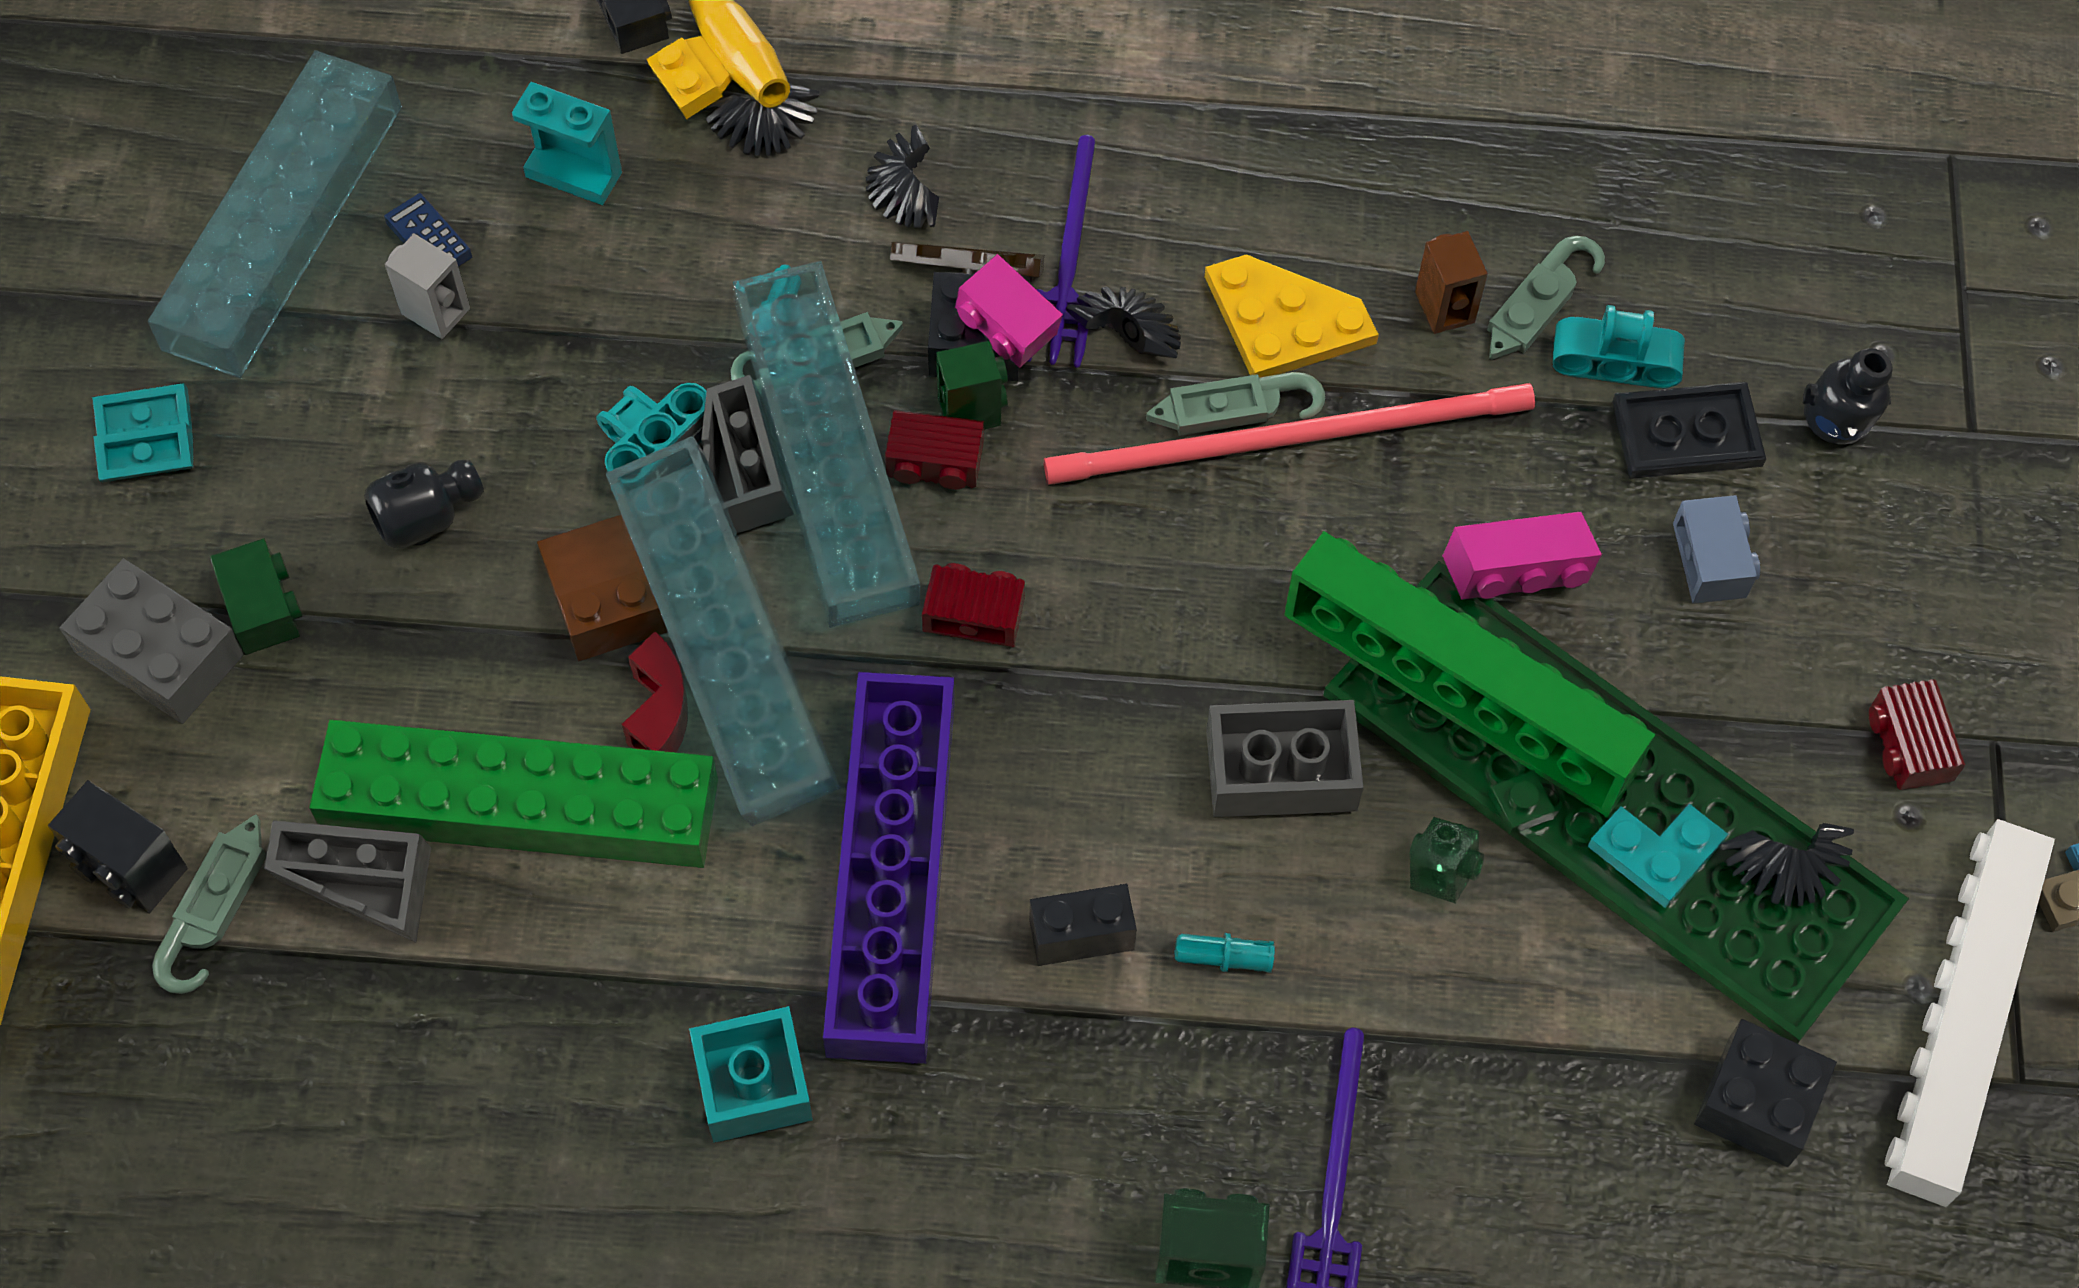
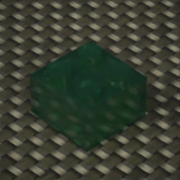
M1188 1188L1177 1189L1174 1194L1165 1193L1159 1223L1154 1283L1201 1288H1259L1266 1267L1270 1204L1258 1203L1256 1197L1247 1194H1231L1227 1196V1199L1206 1198V1194L1203 1191Z

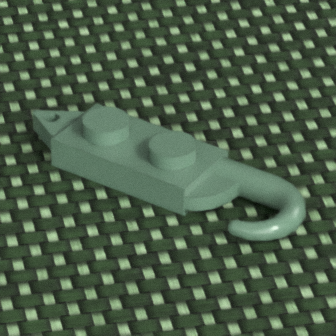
M1584 236L1564 238L1557 243L1541 264L1538 263L1489 321L1487 331L1491 333L1490 360L1516 351L1524 354L1571 298L1577 282L1575 275L1563 263L1573 252L1582 250L1590 253L1595 261L1593 272L1595 274L1601 272L1605 265V255L1602 248L1594 240Z
M257 815L252 816L227 834L218 833L173 914L174 921L156 951L152 964L154 979L166 991L176 994L192 992L200 987L209 976V971L202 969L195 977L189 980H179L172 975L171 967L182 946L207 948L214 945L218 940H222L267 856L262 848L261 822ZM255 827L252 831H248L249 828Z

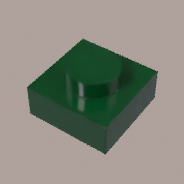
M1535 770L1493 785L1488 793L1509 835L1551 820L1556 812Z

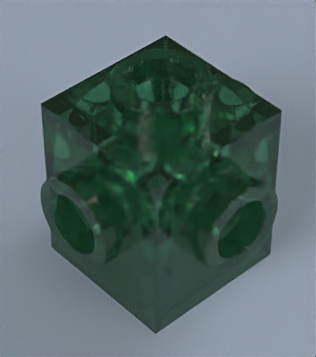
M1433 817L1424 833L1416 834L1410 847V889L1456 904L1469 880H1477L1483 867L1484 853L1479 852V831L1459 823Z

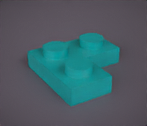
M1688 804L1662 835L1658 836L1620 806L1591 838L1588 847L1666 908L1716 852L1720 844L1727 838L1728 833L1692 805Z

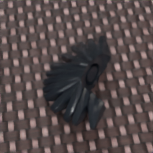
M791 85L787 99L780 105L771 108L764 107L758 101L744 99L731 93L718 99L703 110L714 111L706 117L708 125L715 123L711 130L713 132L719 131L717 136L720 139L733 133L729 143L731 148H734L747 134L743 150L744 154L750 155L755 148V156L760 157L765 143L766 154L771 156L772 146H774L777 154L781 153V143L786 150L791 148L785 131L802 140L805 133L794 123L813 124L814 118L809 115L817 114V108L804 102L818 98L820 92Z
M913 125L911 129V143H908L898 133L896 134L897 143L891 139L887 141L893 156L877 152L874 155V158L882 165L868 167L867 173L870 175L866 177V183L870 185L866 186V191L872 192L868 198L870 202L874 201L872 205L876 210L887 207L883 214L886 219L897 215L896 224L902 225L905 222V226L909 228L914 222L915 228H921L926 218H928L929 226L935 227L939 196L932 193L913 174V168L917 167L918 162H922L930 147L918 126Z
M1103 287L1101 289L1102 296L1088 291L1085 293V296L1080 295L1077 297V302L1080 305L1069 304L1065 309L1086 329H1099L1100 326L1104 328L1106 325L1109 328L1115 329L1116 332H1119L1125 343H1128L1130 347H1134L1140 354L1177 358L1178 352L1175 350L1180 349L1181 345L1179 341L1181 335L1178 334L1179 328L1169 324L1174 319L1172 315L1161 313L1165 306L1162 303H1155L1156 299L1153 297L1144 299L1146 295L1144 292L1135 296V289H1131L1126 293V287H1120L1117 298L1109 287Z
M1822 823L1812 837L1811 845L1808 846L1807 851L1799 850L1780 842H1774L1763 835L1757 834L1754 830L1720 844L1721 851L1738 850L1736 854L1725 860L1727 867L1741 862V865L1732 874L1736 876L1741 872H1745L1740 880L1742 885H1745L1752 877L1759 873L1754 891L1756 896H1760L1773 877L1771 903L1779 904L1783 896L1784 906H1791L1794 893L1797 905L1803 906L1804 895L1809 904L1815 902V894L1819 899L1826 896L1819 877L1835 887L1841 881L1826 865L1849 867L1850 861L1840 856H1851L1853 850L1832 841L1853 835L1854 829Z

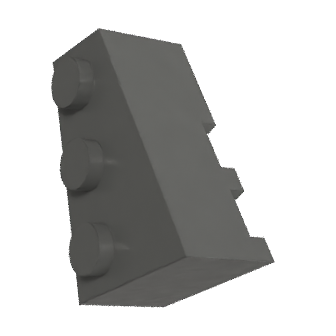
M751 375L707 388L701 439L704 444L702 465L698 467L699 493L697 505H694L693 520L708 543L793 516L794 512L764 401Z
M273 820L264 869L279 882L415 943L417 942L432 848L420 834Z

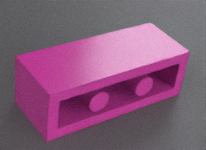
M1582 512L1455 527L1442 556L1462 600L1478 597L1489 599L1501 594L1516 592L1534 593L1541 589L1563 586L1568 588L1578 587L1588 583L1602 554Z

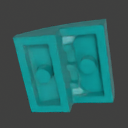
M184 383L92 397L97 436H93L100 482L193 468L191 412L188 388Z

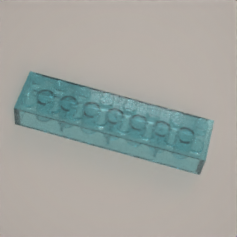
M316 50L313 52L150 316L148 324L161 351L238 378L242 377L402 108L393 76Z
M818 261L734 281L735 308L829 628L920 605V581L822 262Z
M691 436L605 473L741 816L751 826H754L841 789L706 456L695 438Z

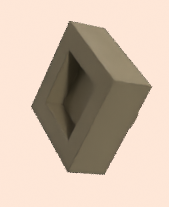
M2079 870L2044 880L2038 902L2052 932L2079 925Z

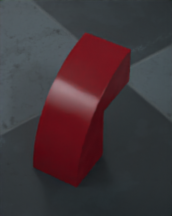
M654 632L628 656L633 678L653 695L622 723V728L627 745L633 749L677 753L683 741L688 722L687 696L681 670L675 655L664 639Z

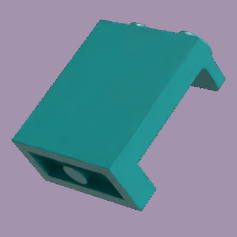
M530 82L512 111L514 121L530 126L535 145L534 150L523 166L525 177L603 205L622 174L610 110Z

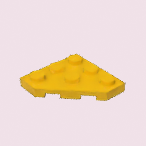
M1243 255L1205 267V279L1250 375L1258 374L1259 377L1278 375L1377 344L1379 334L1360 298L1249 255Z

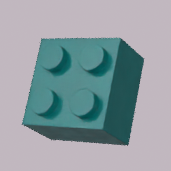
M789 1006L689 1028L713 1143L813 1120Z

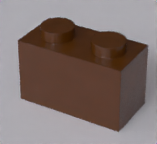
M1468 231L1454 235L1442 234L1431 241H1427L1415 293L1434 334L1476 322L1488 273Z

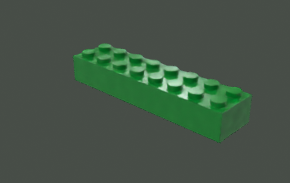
M1323 531L1292 572L1285 617L1528 769L1535 770L1536 774L1608 818L1636 777L1656 735L1648 730L1641 720L1632 715H1623L1605 704L1602 697L1596 692L1579 688L1563 678L1562 674L1555 667L1547 663H1539L1522 653L1520 648L1511 640L1502 637L1498 638L1486 631L1470 615L1463 612H1455L1439 602L1438 598L1431 591L1422 587L1416 588L1406 582L1387 564L1375 563L1359 553L1356 547L1346 539L1335 538Z
M329 720L309 809L319 825L416 833L429 842L704 868L718 776L714 757L707 755Z

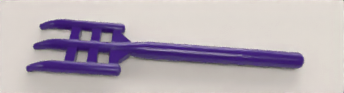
M1088 134L1080 136L1078 140L1058 269V285L1048 292L1036 289L1051 304L1056 305V309L1063 314L1058 333L1050 342L1049 363L1051 365L1056 363L1062 340L1075 342L1074 367L1076 368L1080 367L1085 353L1088 329L1075 320L1065 309L1069 304L1080 305L1077 302L1079 295L1072 288L1076 273L1095 148V139ZM1064 324H1076L1078 327L1077 330L1064 329Z
M1351 1027L1344 1033L1322 1202V1228L1311 1236H1306L1303 1232L1294 1233L1286 1288H1337L1329 1286L1330 1276L1345 1278L1344 1288H1357L1362 1244L1358 1241L1347 1243L1337 1230L1342 1214L1364 1043V1033L1356 1027ZM1305 1248L1319 1250V1261L1303 1259ZM1333 1253L1348 1255L1347 1266L1333 1264ZM1301 1272L1317 1273L1316 1284L1301 1282Z

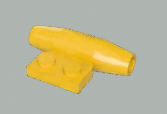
M688 0L702 36L685 40L681 37L646 59L652 71L686 119L722 98L723 91L732 80L761 105L768 108L776 107L783 103L790 93V85L774 48L745 9L734 0Z

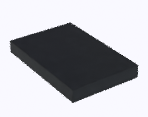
M1747 382L1615 393L1612 403L1630 479L1763 467L1766 461Z

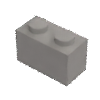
M415 233L403 245L397 246L391 252L385 267L401 314L443 339L470 310L456 259Z

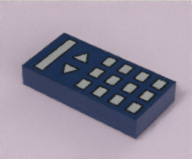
M421 193L384 215L386 224L403 243L415 233L455 258L458 267L473 258L470 248Z

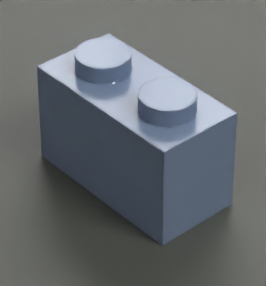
M1737 496L1682 501L1673 521V526L1692 603L1747 598L1755 580H1758L1760 577V562L1757 553L1750 550L1748 543L1750 534L1749 519L1746 512H1740Z

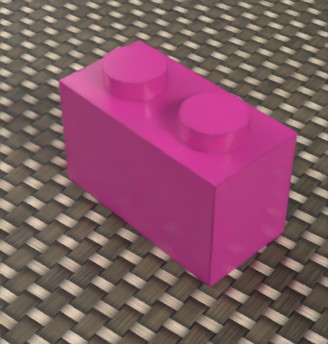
M998 254L959 287L955 305L959 317L968 327L979 329L990 340L992 348L999 356L1006 360L1010 358L1019 368L1057 335L1063 316L1060 311Z

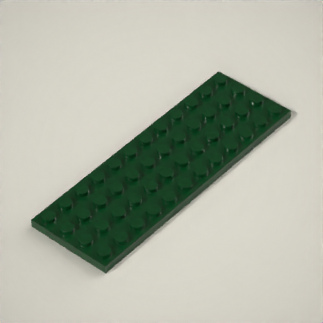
M1438 561L1416 588L1422 587L1431 591L1442 604L1457 613L1463 612L1470 615L1486 631L1498 638L1502 637L1511 640L1520 648L1522 653L1539 663H1547L1555 667L1566 680L1581 689H1589L1596 692L1602 697L1605 704L1623 715L1628 714L1638 718L1646 725L1648 730L1656 734L1636 777L1608 818L1537 774L1556 810L1555 815L1551 820L1511 836L1778 1035L1798 1044L1909 898L1851 856H1840L1850 861L1849 867L1826 865L1841 880L1839 884L1835 887L1819 877L1826 896L1819 899L1815 894V902L1809 904L1804 895L1803 906H1798L1793 893L1791 906H1784L1783 896L1779 904L1771 903L1773 877L1760 896H1756L1754 891L1759 873L1752 877L1745 885H1742L1740 880L1745 872H1741L1736 876L1732 874L1741 865V862L1727 867L1725 860L1736 854L1738 850L1721 851L1719 847L1670 904L1664 908L1588 847L1591 838L1620 806L1658 836L1662 835L1688 804L1692 805L1728 833L1724 842L1754 830L1757 834L1763 835L1774 842H1780L1784 845L1807 851L1816 831L1492 598L1484 599L1478 597L1461 600L1447 566ZM1351 658L1325 687L1323 696L1329 701L1354 700L1356 721L1507 832L1488 795L1490 787L1532 770Z

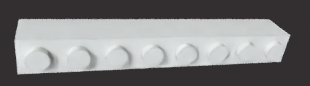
M1997 819L1987 834L1979 832L1974 841L1970 859L1977 863L1973 875L1968 874L1958 897L1959 902L1965 903L1962 917L1956 916L1954 918L1946 940V944L1953 946L1950 960L1944 959L1942 961L1934 983V987L1941 989L1937 1004L1931 1003L1922 1026V1031L1928 1032L1929 1036L1925 1048H1918L1910 1069V1075L1917 1077L1913 1093L1906 1092L1897 1116V1120L1904 1122L1901 1137L1893 1138L1885 1158V1166L1892 1168L1887 1183L1890 1187L1947 1207L1961 1194L2053 849L2054 838Z

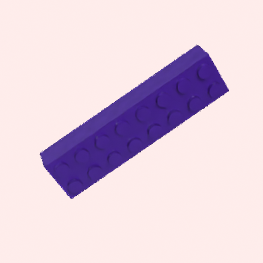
M858 672L823 1032L826 1058L926 1064L955 707L954 677Z

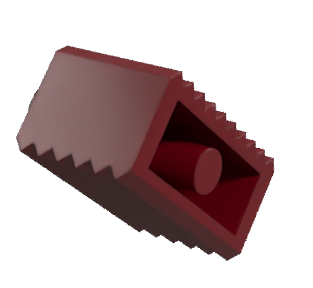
M894 410L885 451L886 475L906 484H915L923 480L926 483L930 481L935 484L939 483L941 486L953 490L962 489L965 486L970 488L976 487L984 444V421Z
M949 563L944 567L938 564L933 565L922 611V630L928 633L1015 647L1025 600V581L1021 578L1017 579L1016 576L1005 571H994L988 575L984 572L971 571L967 566L958 563Z
M1935 679L1923 680L1919 683L1913 682L1910 684L1904 683L1900 686H1886L1880 690L1869 708V722L1873 732L1880 733V737L1883 739V746H1885L1883 750L1884 768L1889 776H1894V780L1897 781V788L1903 790L1955 781L1965 767V763L1937 681Z

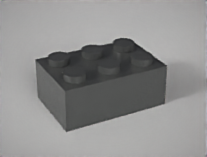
M124 558L59 627L77 655L181 724L190 717L245 654L232 628Z
M1354 700L1210 706L1206 732L1213 817L1358 811L1364 787Z

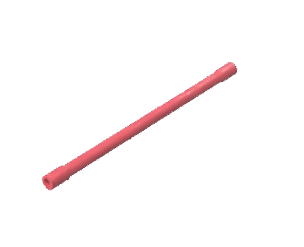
M1526 383L1494 388L1487 392L1095 453L1080 452L1047 457L1043 459L1047 485L1088 479L1095 475L1487 414L1502 415L1533 410L1535 407V396L1532 385Z

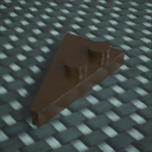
M891 242L890 260L963 268L964 274H975L998 254L1016 272L1023 276L1027 282H1033V277H1040L1043 273L1045 255Z

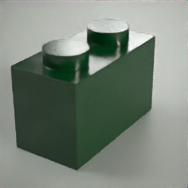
M990 341L936 352L938 402L942 415L945 417L984 421V430L1001 426V408L1008 407L1004 384L1008 383V376L1003 357L994 356Z
M265 538L210 556L234 633L245 655L300 637L295 619L303 617L294 591L285 593L282 581L290 577L281 552L272 554Z

